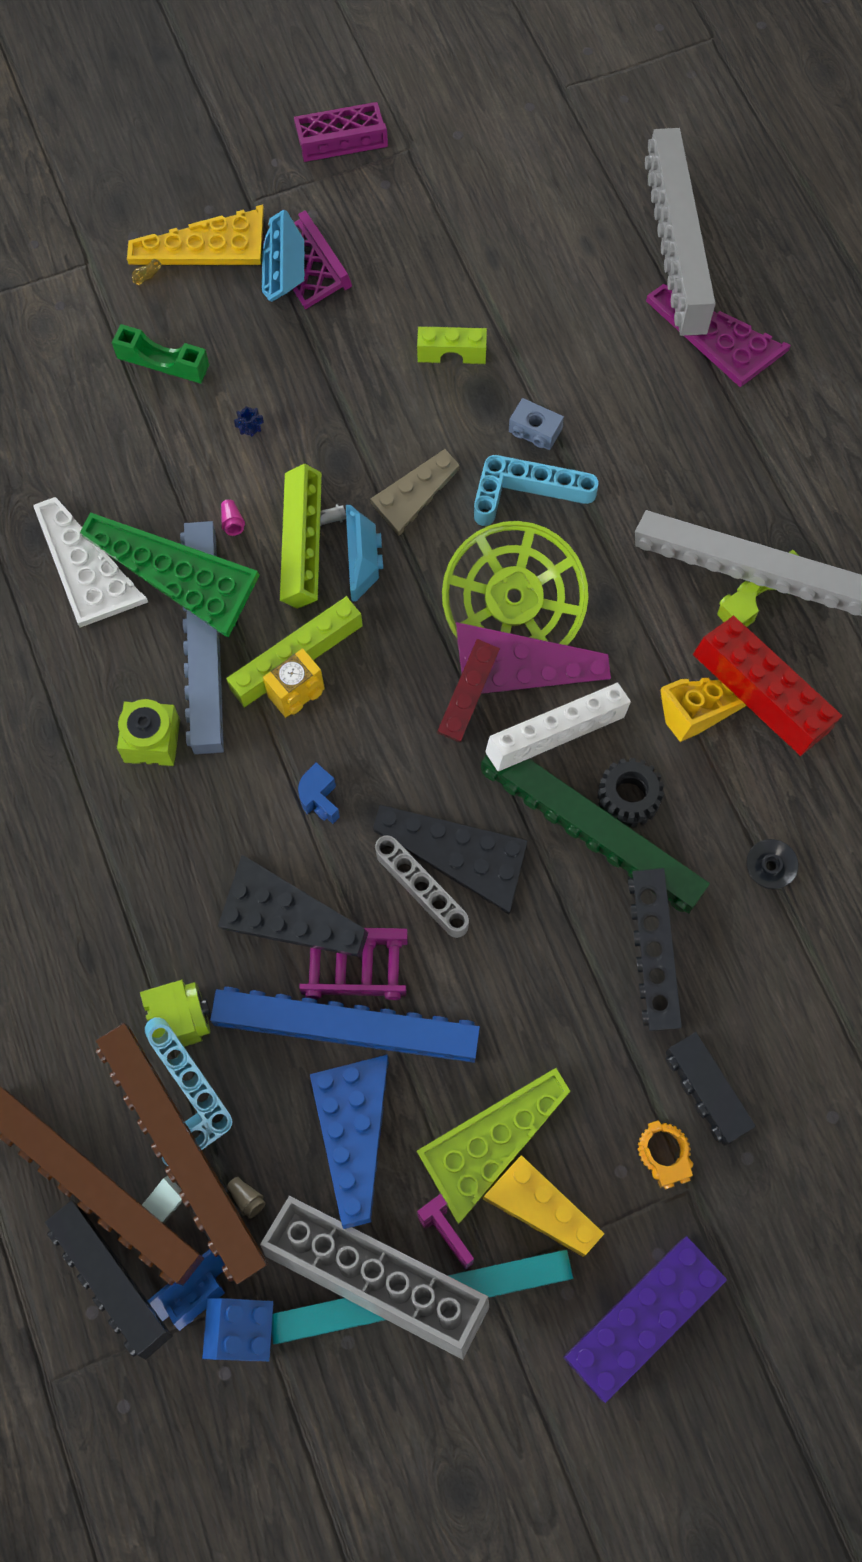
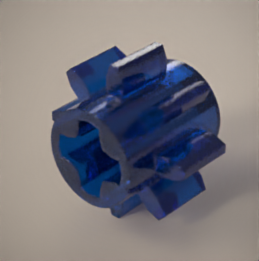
M245 406L241 411H237L238 419H235L234 423L235 427L239 428L241 435L245 433L253 437L254 434L262 431L260 424H263L264 420L263 415H259L258 408L252 409Z

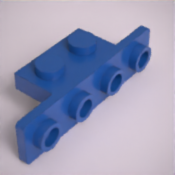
M210 1249L202 1255L205 1259L183 1286L176 1282L172 1286L168 1283L148 1300L161 1320L164 1321L169 1316L179 1331L207 1308V1299L220 1298L225 1293L216 1279L223 1272L222 1267L225 1263L220 1255L215 1257Z

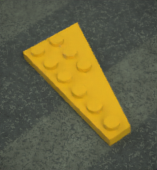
M259 205L256 206V210L248 212L240 210L236 212V215L226 218L218 216L188 224L189 228L181 230L173 228L169 230V233L159 236L151 234L129 240L128 264L261 265L264 207Z

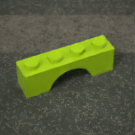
M794 550L789 552L791 554L799 556ZM745 581L738 587L735 594L732 596L728 594L719 602L720 607L717 615L723 622L734 615L748 627L755 621L759 611L756 605V597L764 591L776 589L758 586L753 582Z

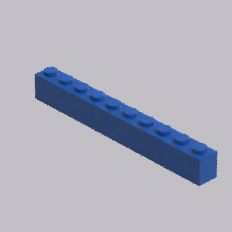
M224 987V990L216 989L210 1019L214 1026L475 1063L480 1026H475L473 1021L459 1020V1023L448 1022V1018L433 1016L431 1020L422 1018V1015L409 1012L406 1013V1016L396 1015V1011L390 1009H380V1012L370 1011L369 1007L354 1005L353 1009L343 1007L344 1004L329 1001L328 1005L318 1004V1001L312 998H302V1001L291 1000V996L284 994L268 997L265 996L266 993L251 990L250 994L239 993L240 990L233 987Z

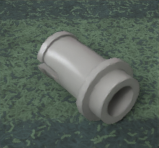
M336 504V507L320 511V526L336 521L342 523L346 519L343 505L339 506Z

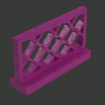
M377 102L294 117L304 162L388 147L387 128L385 123H383ZM375 111L371 116L364 114L365 112ZM348 115L353 116L350 120L343 118ZM326 119L332 120L329 124L323 122ZM359 119L366 121L363 125L356 123ZM310 123L311 125L307 128L300 124ZM338 123L344 125L341 129L335 127ZM316 127L323 129L320 133L314 131Z
M306 210L298 214L299 220L294 222L297 229L300 228L302 231L301 235L304 239V246L312 247L310 255L304 256V260L308 261L307 267L304 269V281L292 290L306 310L342 287L344 290L352 287V283L348 273ZM313 261L323 263L321 271L311 270ZM309 275L319 277L317 285L307 284ZM324 277L335 281V283L328 287L321 286ZM305 289L315 290L312 297L307 300L303 298Z
M439 1194L417 1211L418 1220L425 1230L432 1224L435 1226L461 1265L467 1270L473 1265L474 1258L444 1217L447 1214V1202Z

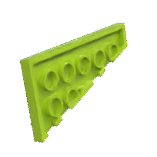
M557 1068L417 1150L420 1159L440 1194L447 1202V1206L458 1225L570 1093Z

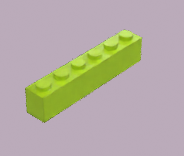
M302 464L286 472L284 484L280 601L297 609L318 600L322 473L307 464Z
M347 596L227 677L231 692L245 708L266 693L263 676L302 648L312 660L316 659L362 627L361 613Z

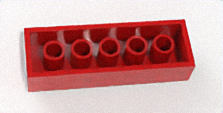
M734 615L704 636L693 653L695 658L800 756L830 733L842 717L832 705Z

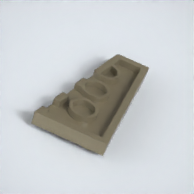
M444 449L370 499L371 504L396 534L400 536L408 523L418 516V512L431 502L437 491L441 490L459 471V464Z

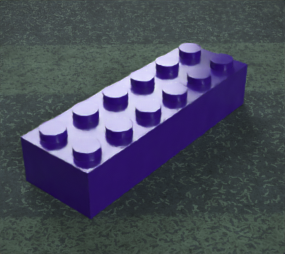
M686 1236L563 1358L598 1398L606 1403L727 1279Z

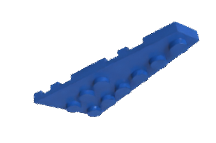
M388 1055L310 1074L343 1229L371 1222L377 1155L384 1108V1091L386 1090V1073L389 1062Z

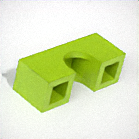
M418 327V362L440 363V357L443 354L454 352L463 357V363L486 364L487 328Z

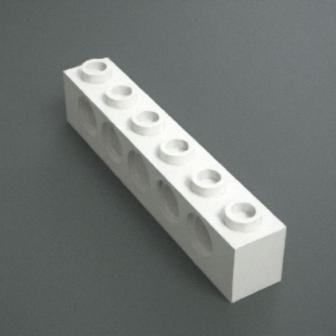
M615 683L491 735L485 752L496 770L501 771L624 718L631 701L621 686Z

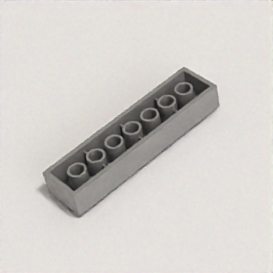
M291 1196L286 1200L260 1244L264 1255L271 1260L462 1360L489 1309L488 1296L352 1227L343 1229L340 1221Z

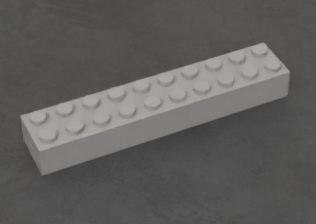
M680 128L654 129L652 139L648 140L649 156L645 157V169L649 170L648 185L652 186L651 201L655 203L654 217L659 222L657 231L658 237L662 238L661 254L665 255L664 270L669 275L667 281L668 290H672L671 307L675 308L676 311L674 323L675 326L679 327L680 336L707 334L715 307V299Z

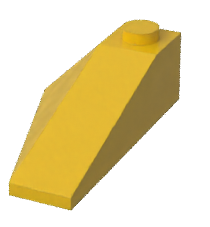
M701 678L700 681L689 682V679H680L663 686L660 690L665 722L680 742L703 732L747 706L720 680Z

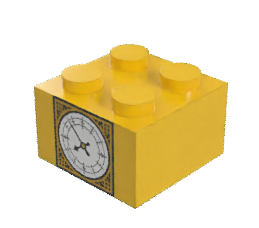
M303 648L263 676L268 698L285 718L290 714L298 713L305 703L309 700L317 699L324 690L321 669Z

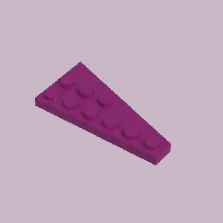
M662 284L647 295L646 302L679 331V327L675 326L674 323L676 311L675 308L671 307L672 290H668V286ZM713 311L707 334L684 336L740 388L787 353L791 346L785 342L781 344L772 340L771 335L767 333L762 335L752 330L750 325L721 311L718 313Z
M456 622L461 674L476 639L500 648L481 694L611 679L608 654Z

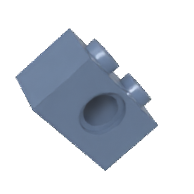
M522 398L509 420V432L517 438H523L532 442L539 448L550 450L562 431L564 416Z

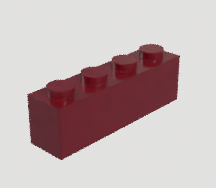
M476 639L438 728V734L457 742L461 741L500 648Z

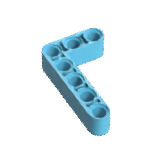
M499 455L489 456L484 463L475 499V522L481 526H488L493 523L502 487L589 504L596 498L598 479L595 475L586 472ZM487 489H492V490H494V491L488 492V491H486V490H487ZM486 509L489 512H482L480 510Z
M160 1017L150 1019L145 1026L146 1037L198 1112L185 1122L191 1132L195 1130L201 1131L200 1135L195 1139L200 1148L204 1149L231 1128L232 1118L169 1024ZM156 1029H165V1033L162 1037H152V1034ZM172 1050L180 1051L177 1058L167 1059L168 1054ZM186 1072H195V1075L191 1080H182V1077ZM209 1093L207 1100L203 1102L197 1101L200 1094ZM215 1115H224L223 1119L220 1122H212V1119Z

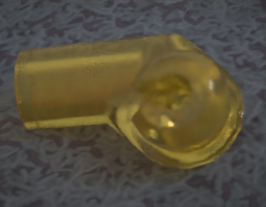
M153 259L148 265L136 268L132 272L133 283L141 285L144 281L152 279L161 268L160 261Z

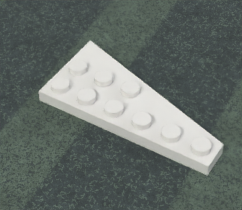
M56 497L33 505L80 628L148 603L147 598L123 574L116 563L104 551L82 537L80 534L82 527Z

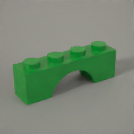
M120 324L112 341L117 359L200 384L209 367L206 349L184 343L178 349L166 348L153 342L142 330Z

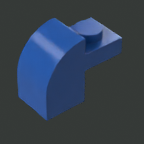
M317 762L302 776L299 782L298 793L301 805L307 814L314 809V812L322 820L328 819L333 824L340 817L339 810L326 796L336 787L335 779Z

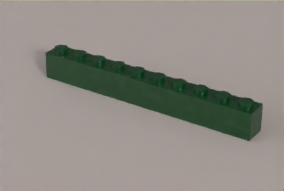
M488 755L482 760L481 770L486 778L501 783L509 794H517L524 799L523 802L529 808L540 810L548 821L563 826L568 835L575 839L580 838L586 842V846L595 853L600 852L606 856L607 861L617 868L622 867L631 878H633V871L664 868L667 897L676 910L680 912L685 911L690 914L710 884L708 881L532 760L526 759L501 771L496 770Z

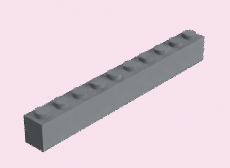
M648 510L645 511L635 530V546L640 547L642 550L653 551L668 558L672 557L691 565L695 564L707 568L713 572H721L736 579L750 581L758 586H766L776 589L781 593L792 594L807 601L811 600L824 604L829 608H837L847 611L852 615L862 616V575Z

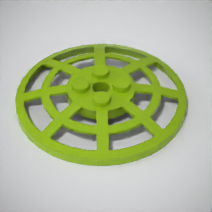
M508 521L489 525L477 531L456 550L444 575L442 604L448 625L456 638V623L452 616L449 601L450 585L464 589V606L468 618L460 622L463 624L484 628L480 622L493 616L502 623L501 632L510 633L512 626L525 624L532 634L529 638L548 641L545 636L556 626L562 613L576 615L570 631L559 643L562 645H568L576 636L587 611L588 583L578 556L559 535L534 523ZM501 531H525L521 546L507 545L492 550L485 538ZM534 534L540 535L554 543L563 551L567 558L554 565L545 555L531 548ZM477 543L483 556L473 565L467 579L453 575L460 558L472 545ZM507 553H519L517 565L506 568L501 567L496 557ZM531 556L540 561L548 570L536 576L526 569L528 557ZM488 562L494 575L487 585L475 582L476 574ZM572 566L579 583V606L564 603L565 589L560 574ZM551 579L555 581L557 601L543 599L542 585ZM515 589L520 592V601L516 603L509 601L507 593L510 590ZM471 591L485 594L487 607L476 614L471 604ZM540 608L554 611L549 623L540 630L533 619Z

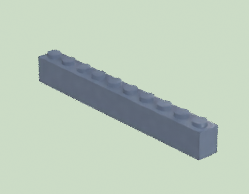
M213 521L184 523V532L180 533L181 544L217 557L216 531ZM183 607V611H187V619H183L184 633H187V641L183 642L184 654L188 655V663H184L185 678H189V685L185 686V698L189 700V708L185 709L186 723H190V731H186L187 746H191L194 755L224 752L220 632Z

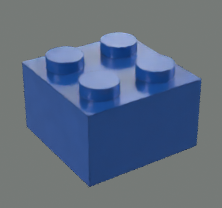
M224 1298L207 1299L202 1359L269 1362L273 1301Z

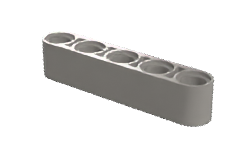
M388 835L380 837L375 845L378 861L450 936L455 938L464 936L469 926L467 913L395 838ZM385 846H390L394 851L386 855L381 852V849ZM402 864H408L411 869L403 873L398 870V867ZM419 882H425L429 887L424 891H419L415 888V885ZM437 900H442L446 903V906L443 909H436L432 904ZM461 919L464 925L460 928H454L450 924L451 920Z

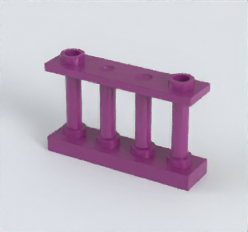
M364 928L369 933L362 954L361 985L346 984L347 955L336 953L335 984H319L321 949L310 947L309 984H300L301 994L306 995V998L319 999L321 995L385 996L387 1000H400L401 996H406V986L398 985L399 948H402V945H408L407 929ZM376 945H386L389 948L388 985H372L373 948Z

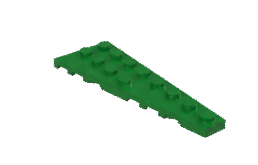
M91 512L80 531V534L86 540L226 637L230 636L260 576L257 570Z

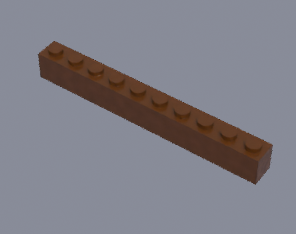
M123 1023L97 1039L96 1043L99 1048L96 1049L99 1058L104 1064L106 1062L109 1063L113 1070L109 1073L111 1079L117 1087H123L127 1094L123 1096L125 1103L131 1111L135 1109L140 1117L137 1120L140 1129L145 1135L149 1133L154 1143L151 1144V1147L159 1159L163 1157L168 1167L165 1168V1171L172 1183L178 1182L182 1189L179 1196L187 1208L192 1206L196 1213V1216L193 1217L195 1224L201 1232L205 1230L211 1239L207 1242L210 1250L215 1257L221 1256L225 1263L222 1270L230 1282L234 1280L236 1284H239L267 1266L268 1262L129 1025Z
M0 1086V1139L10 1147L13 1144L19 1147L21 1150L18 1154L30 1164L34 1160L40 1166L37 1171L49 1181L55 1178L60 1183L57 1188L69 1198L72 1195L76 1196L80 1200L77 1205L89 1215L92 1212L100 1217L97 1222L108 1232L114 1229L121 1236L118 1240L125 1247L131 1250L134 1246L140 1251L141 1254L138 1258L151 1268L155 1264L161 1269L162 1272L159 1276L171 1286L175 1282L183 1286L205 1258L12 1094Z

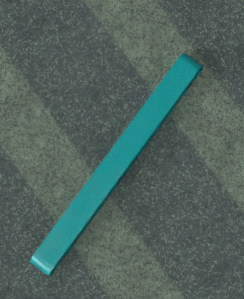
M567 1250L448 1275L488 1296V1298L574 1279ZM346 1298L272 1314L273 1345L385 1321L386 1319Z

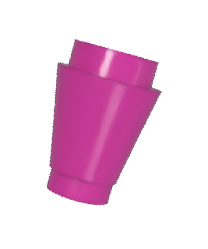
M233 500L223 501L221 503L222 529L227 535H239L244 530L245 521Z

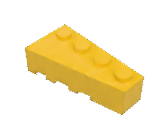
M522 1155L483 1197V1200L500 1208L505 1213L519 1219L582 1257L604 1235L590 1219Z

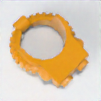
M657 1120L648 1123V1129H645L644 1133L641 1134L642 1137L639 1138L638 1151L644 1166L652 1170L653 1178L658 1180L660 1188L664 1187L666 1190L674 1187L676 1182L680 1181L681 1184L691 1181L693 1162L689 1158L691 1156V1153H689L691 1148H689L690 1143L687 1141L688 1138L684 1136L685 1134L680 1129H677L676 1126L673 1127L672 1124L667 1125V1123L660 1124V1121ZM660 1131L669 1133L677 1140L680 1147V1157L673 1165H660L651 1156L647 1146L649 1139L654 1133Z

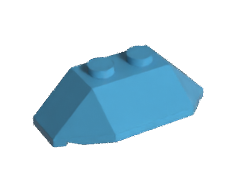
M286 210L280 211L269 219L268 226L270 227L265 236L262 250V292L271 302L302 283L305 276L304 239Z
M346 505L351 600L357 601L379 579V569H383L382 554L378 555L377 548H382L381 533H376V525L353 506Z

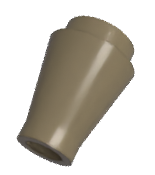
M235 1177L228 1183L226 1188L231 1193L243 1216L246 1215L248 1218H253L265 1207L266 1203L263 1200V1195L243 1182L239 1177Z

